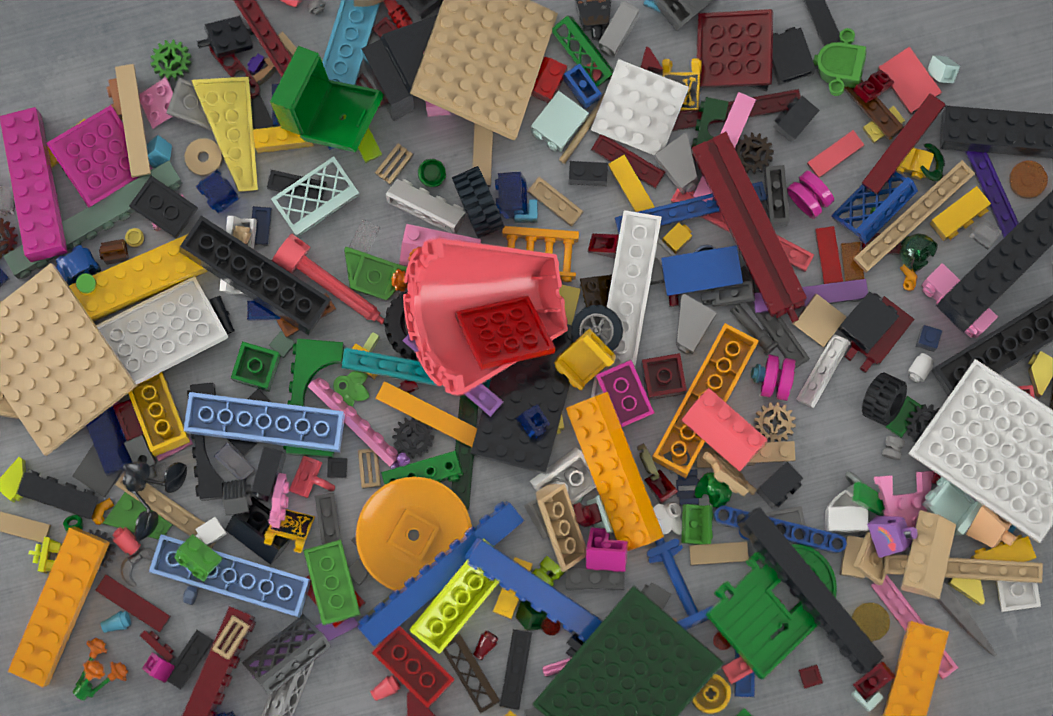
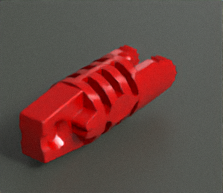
M396 0L383 1L389 11L388 15L398 29L413 24L411 17L402 4H398Z

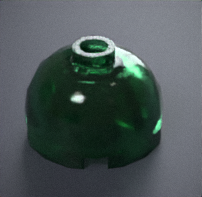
M918 233L910 237L907 236L901 243L900 258L909 270L913 269V272H916L929 263L926 259L930 255L932 257L935 255L938 244L926 234Z

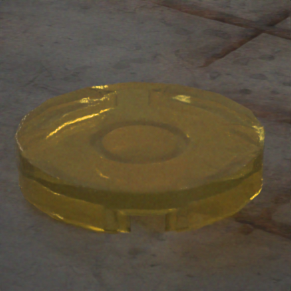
M877 603L861 604L851 616L871 641L881 639L890 627L888 612Z

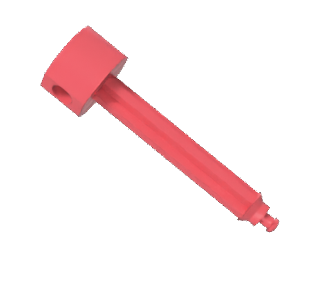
M291 234L284 241L272 259L274 263L291 274L296 269L300 270L365 317L366 320H372L373 322L377 320L381 325L384 324V318L380 316L381 313L377 310V307L306 257L311 248L308 244L294 234Z

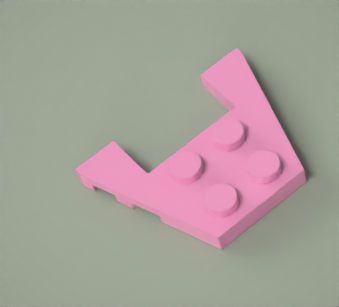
M934 471L916 472L917 492L893 495L892 476L874 477L875 484H878L880 489L878 493L879 498L884 503V516L903 517L908 528L915 527L919 511L927 512V509L922 504L926 500L925 496L931 491Z

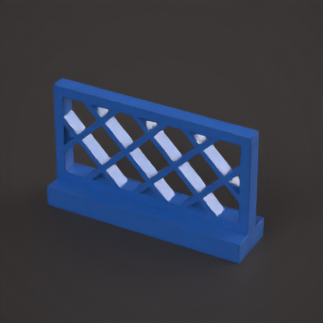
M895 171L894 177H891L887 182L889 183V189L881 190L876 195L874 192H866L867 188L861 185L831 217L866 244L918 190L912 179L909 177L905 178ZM892 182H902L898 187L892 188ZM889 194L884 201H879V195ZM876 196V202L866 203V197ZM863 198V204L853 206V202L856 199ZM876 207L872 214L866 215L867 208ZM863 209V215L853 217L854 210ZM850 211L849 218L841 219L839 217L843 212ZM862 221V224L857 229L853 227V222Z

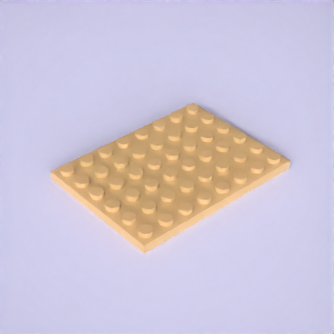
M443 0L410 94L514 141L517 138L558 13L531 0Z
M50 263L0 303V391L43 455H49L137 386L54 264Z

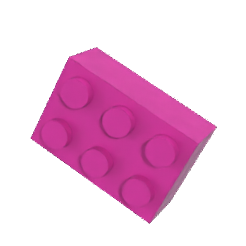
M632 360L596 375L603 393L608 392L621 427L654 414Z

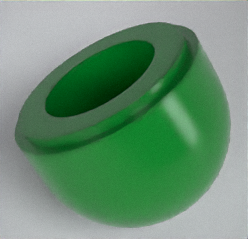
M78 515L69 516L63 522L66 532H68L70 527H77L82 530L84 527L82 518ZM72 520L78 521L77 524L69 526Z

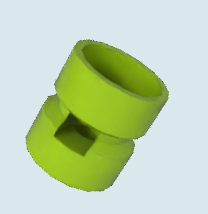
M548 556L539 563L540 568H535L532 572L552 587L555 585L554 580H559L565 573Z

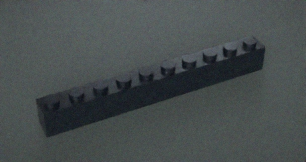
M761 507L753 509L737 524L741 534L752 542L753 548L762 554L766 564L777 572L779 580L786 583L790 588V593L801 601L803 609L815 618L814 621L819 627L825 630L828 639L839 647L840 653L852 663V668L860 674L869 673L884 656Z

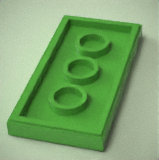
M338 540L303 550L322 625L361 616L342 541Z

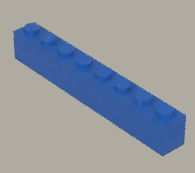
M479 537L465 555L467 560H469L468 565L476 570L478 567L485 571L483 574L492 581L494 578L499 580V585L505 590L509 591L511 588L517 592L515 594L516 597L524 602L526 599L532 603L531 607L538 612L543 610L548 613L547 617L553 622L560 621L563 623L562 627L568 632L572 633L575 631L578 633V638L583 642L590 637L603 621Z

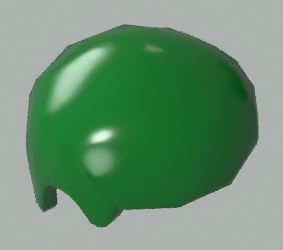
M426 159L418 168V178L427 187H437L446 178L445 166L437 159Z

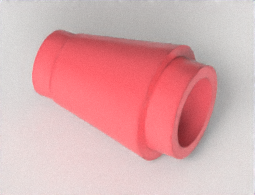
M392 675L390 677L387 676L370 692L373 698L378 701L398 693L401 686L395 676Z

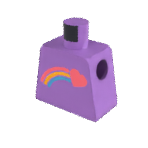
M876 516L867 524L879 558L905 550L912 543V539L917 538L916 528H908L903 517Z

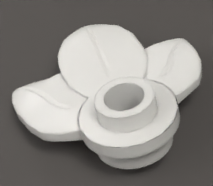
M668 502L665 505L657 504L653 507L663 535L671 530L677 535L682 533L681 508L677 503Z

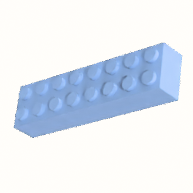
M189 392L184 431L188 434L340 453L345 413L344 411Z
M160 535L149 572L300 618L311 584L310 579L214 551L222 557V561L203 582L201 579L196 578L185 566H181L174 558L178 548L185 541Z

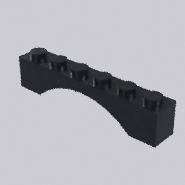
M213 382L190 385V390H187V396L189 397V392L216 395L215 384ZM191 434V439H195L192 455L193 459L196 458L197 466H194L195 478L198 477V485L195 486L196 496L201 501L222 499L224 480L210 463L205 446V436Z

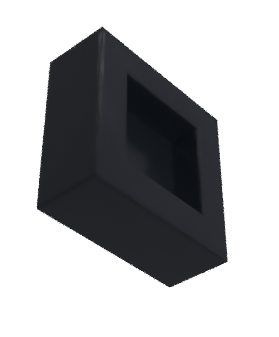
M328 458L327 478H347L348 459Z

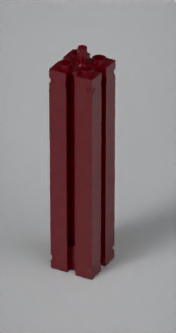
M727 131L707 142L705 141L692 147V154L770 316L779 318L788 313L792 323L798 321L799 318L795 310L804 306L807 297Z

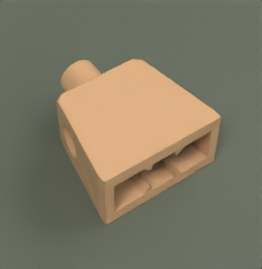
M984 505L980 508L966 533L969 537L992 548H995L1001 541L1011 546L1016 539V536L1008 531L1011 523Z

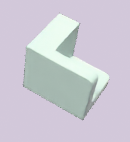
M933 55L927 72L940 83H954L960 66L947 56Z
M857 690L851 694L867 712L871 711L884 698L879 692H875L866 700Z

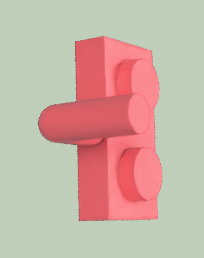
M303 456L289 491L308 498L313 484L321 486L330 492L335 490V485L317 477L322 462Z

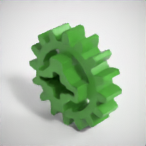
M174 39L170 44L167 40H165V45L158 43L159 49L153 48L155 55H150L151 60H153L150 64L152 67H156L153 70L155 74L159 73L161 79L166 76L168 81H170L171 77L176 81L178 75L183 78V72H189L187 65H192L191 61L188 60L191 58V54L187 53L189 51L188 48L183 47L182 42L176 45ZM177 50L182 53L183 57L177 55ZM159 63L165 65V70L160 67Z

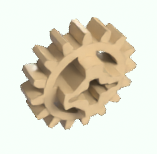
M770 402L768 408L763 405L761 407L763 412L757 411L756 414L759 418L754 419V422L758 423L754 428L756 430L759 429L766 439H770V442H774V440L781 442V438L787 441V434L792 435L794 433L790 429L796 427L792 423L796 418L790 417L792 410L786 411L787 405H784L782 408L779 407V402L775 406ZM773 411L770 417H763L766 413ZM780 412L784 414L787 420H783V418L780 416ZM776 416L777 423L780 424H778L774 429L773 424L770 422H772ZM763 426L768 428L769 434L764 430ZM780 429H786L784 433L777 435Z

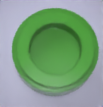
M85 273L77 278L76 286L80 292L88 294L96 288V281L92 275Z

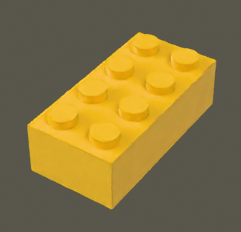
M163 372L137 384L128 393L149 449L154 457L190 443Z

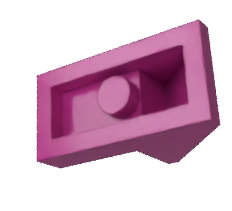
M154 652L150 654L142 667L150 676L164 683L175 668L174 665L162 659Z

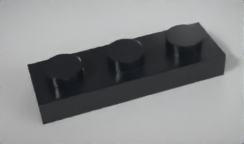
M271 169L267 189L282 192L303 176ZM310 179L309 185L320 186V180ZM324 181L323 187L326 188L327 182ZM297 186L294 195L304 197L306 187ZM309 187L307 198L318 200L320 189ZM322 190L320 200L322 201L325 190Z
M196 629L173 664L175 668L167 681L181 690L214 640Z

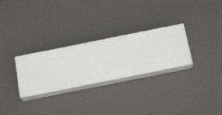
M833 334L796 398L798 402L811 408L815 407L851 343L848 339Z

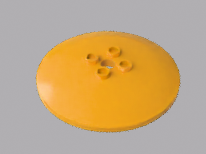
M423 477L397 479L379 488L363 506L356 526L358 554L364 567L374 579L391 590L395 591L398 589L400 591L409 578H415L420 574L419 570L426 564L431 565L435 561L434 558L443 551L445 553L450 549L449 545L456 539L461 540L465 536V531L472 527L471 520L463 502L445 485ZM412 529L417 530L419 533L418 538L414 541L408 538V533Z

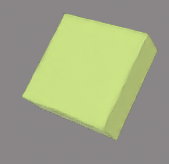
M374 332L371 333L363 348L372 352L380 340L379 335Z

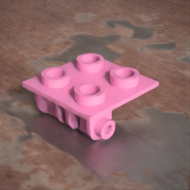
M166 77L139 94L140 103L152 129L173 117L166 114L173 95L171 84Z

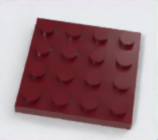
M772 9L698 13L697 58L702 62L700 88L772 85Z

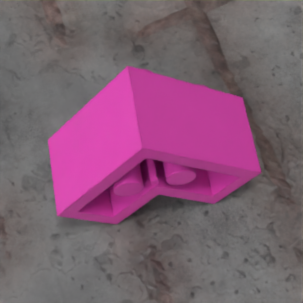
M591 527L586 548V569L625 572L627 541L610 540V533H607L606 528Z

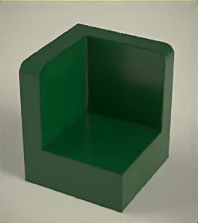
M520 601L516 613V619L526 631L543 629L548 613L543 610L538 612L531 607L532 603L530 601Z

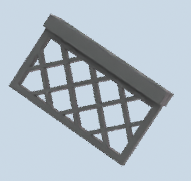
M303 614L243 661L242 664L270 695L329 649L331 645L324 634ZM306 623L305 630H297L301 624ZM315 634L313 637L307 640L308 635ZM296 635H303L302 641H295ZM286 636H291L289 642H282ZM300 646L294 652H292L293 647ZM288 647L286 653L279 654L280 648ZM275 648L274 654H267L268 650ZM272 659L271 665L263 666L265 660ZM277 659H284L276 665ZM260 660L258 666L250 667L254 661ZM262 671H268L260 678Z

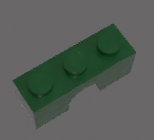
M706 97L704 101L700 102L699 112H702L701 120L697 119L695 130L698 131L697 138H693L691 149L713 138L708 132V125L713 120H725L729 101Z

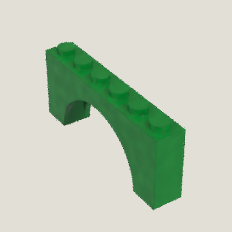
M297 338V344H293L295 362L291 363V374H294L293 381L289 383V393H292L291 400H288V405L305 407L306 391L314 376L328 366L342 364L345 346L343 342ZM283 446V450H286L288 455L334 458V452Z

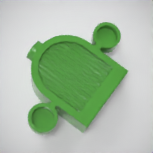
M845 28L840 32L841 43L827 44L820 50L818 55L814 56V65L818 66L820 77L829 83V92L833 96L843 94L844 86L855 88L856 85L861 83L866 59V46L852 44L855 41V32L850 28Z

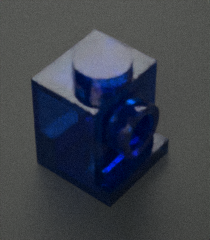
M538 404L516 418L518 422L520 421L529 437L534 434L536 437L546 432L545 427L550 424Z

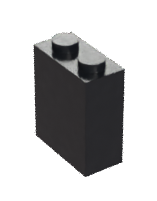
M791 27L785 30V33L779 35L778 33H773L772 68L778 85L815 73L816 68L802 28L796 29V27Z
M870 291L838 328L840 332L866 354L899 317L895 308L890 305L887 306L882 302L883 299L878 294L871 293Z
M263 447L251 492L258 500L268 502L269 499L272 500L278 473H282L286 459L283 451Z

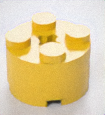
M714 674L692 700L693 705L697 710L706 714L720 712L727 706L731 697L729 684L721 676ZM708 688H711L712 692H715V695L712 696V699H709V696L705 695V692H708L709 690Z

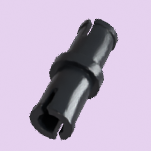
M221 295L210 299L213 309L227 335L233 333L235 329L229 318L230 313L226 311Z

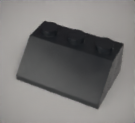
M252 496V505H249V512L233 514L225 531L271 565L292 539L275 535L272 545L264 544L265 533L270 526L271 510Z

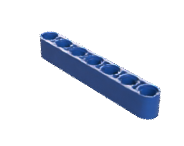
M721 506L714 512V520L720 525L740 529L737 525V517L739 515L746 516L750 512ZM719 511H726L728 519L721 520L718 517ZM769 517L775 526L782 525L785 532L783 535L791 543L831 553H839L846 548V539L839 534ZM796 529L803 532V539L798 540L795 538L794 531ZM815 534H819L822 537L821 544H816L813 541ZM833 539H838L841 542L840 549H835L832 546Z

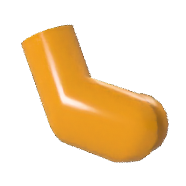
M905 263L900 267L901 271L905 274L903 287L907 291H912L916 287L918 276L911 266Z
M111 498L95 506L92 521L96 525L103 524L104 511L114 506Z

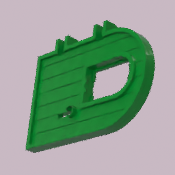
M791 544L836 598V578L826 558L809 546ZM756 551L746 561V564L752 570L734 587L729 581H726L714 591L715 596L721 600L705 615L761 680L771 673L818 625L814 621L815 618L803 609L801 601L790 611L785 608L784 604H781L780 599L772 592L781 582L777 577V572L769 567L762 554ZM758 560L764 564L762 568L756 563ZM726 591L732 595L730 598L724 594ZM783 624L784 629L782 631H778L779 633L772 639L771 636L779 628H781Z

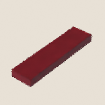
M600 134L591 148V151L609 162L625 155L638 179L654 189L657 188L665 175V171Z
M108 575L104 576L95 590L160 633L171 617Z

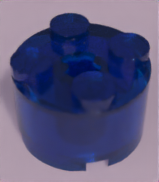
M215 169L198 182L199 184L196 188L209 199L207 203L213 210L215 209L217 213H222L240 198L226 178H222L220 176L222 173Z

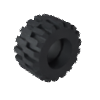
M885 372L880 373L866 391L862 404V414L882 425L887 426L897 417L904 404L907 394L906 382Z

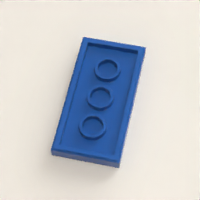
M737 245L661 258L667 296L743 284Z

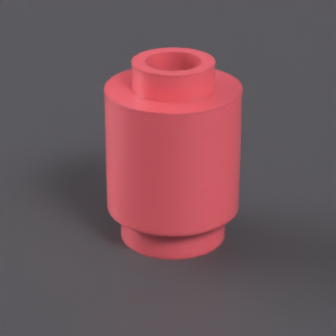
M119 527L112 534L114 536L112 541L124 553L132 555L141 546L139 541L135 540V535L127 527L123 529Z

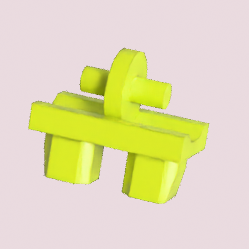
M44 537L43 545L36 544L35 551L29 550L28 554L34 555L32 563L38 564L39 561L38 572L47 574V571H51L55 560H50L51 552L59 553L62 546L61 543L53 541L54 539Z

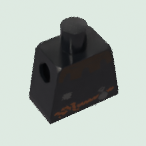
M575 0L583 31H591L592 40H600L603 36L602 29H607L610 24L611 0Z

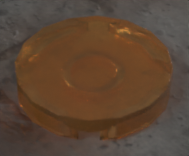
M1026 160L1017 164L1009 175L1011 189L1022 198L1031 199L1039 196L1045 190L1048 182V176L1043 166L1035 161Z

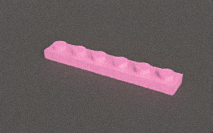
M319 377L308 385L331 410L344 411V423L389 467L397 461L398 451L386 443L384 437L380 433L375 432L370 427L369 422L362 419L352 406L344 402L343 397L339 393L334 392L329 387L327 381Z

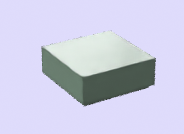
M280 331L269 346L274 351L279 352L284 358L296 342L289 337L286 338L283 332Z

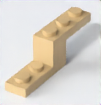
M766 442L746 466H755L756 463L796 461L795 442ZM702 448L696 459L697 468H712L711 464L703 459V455L706 452H709L711 455L715 452L720 457L722 456L713 448Z

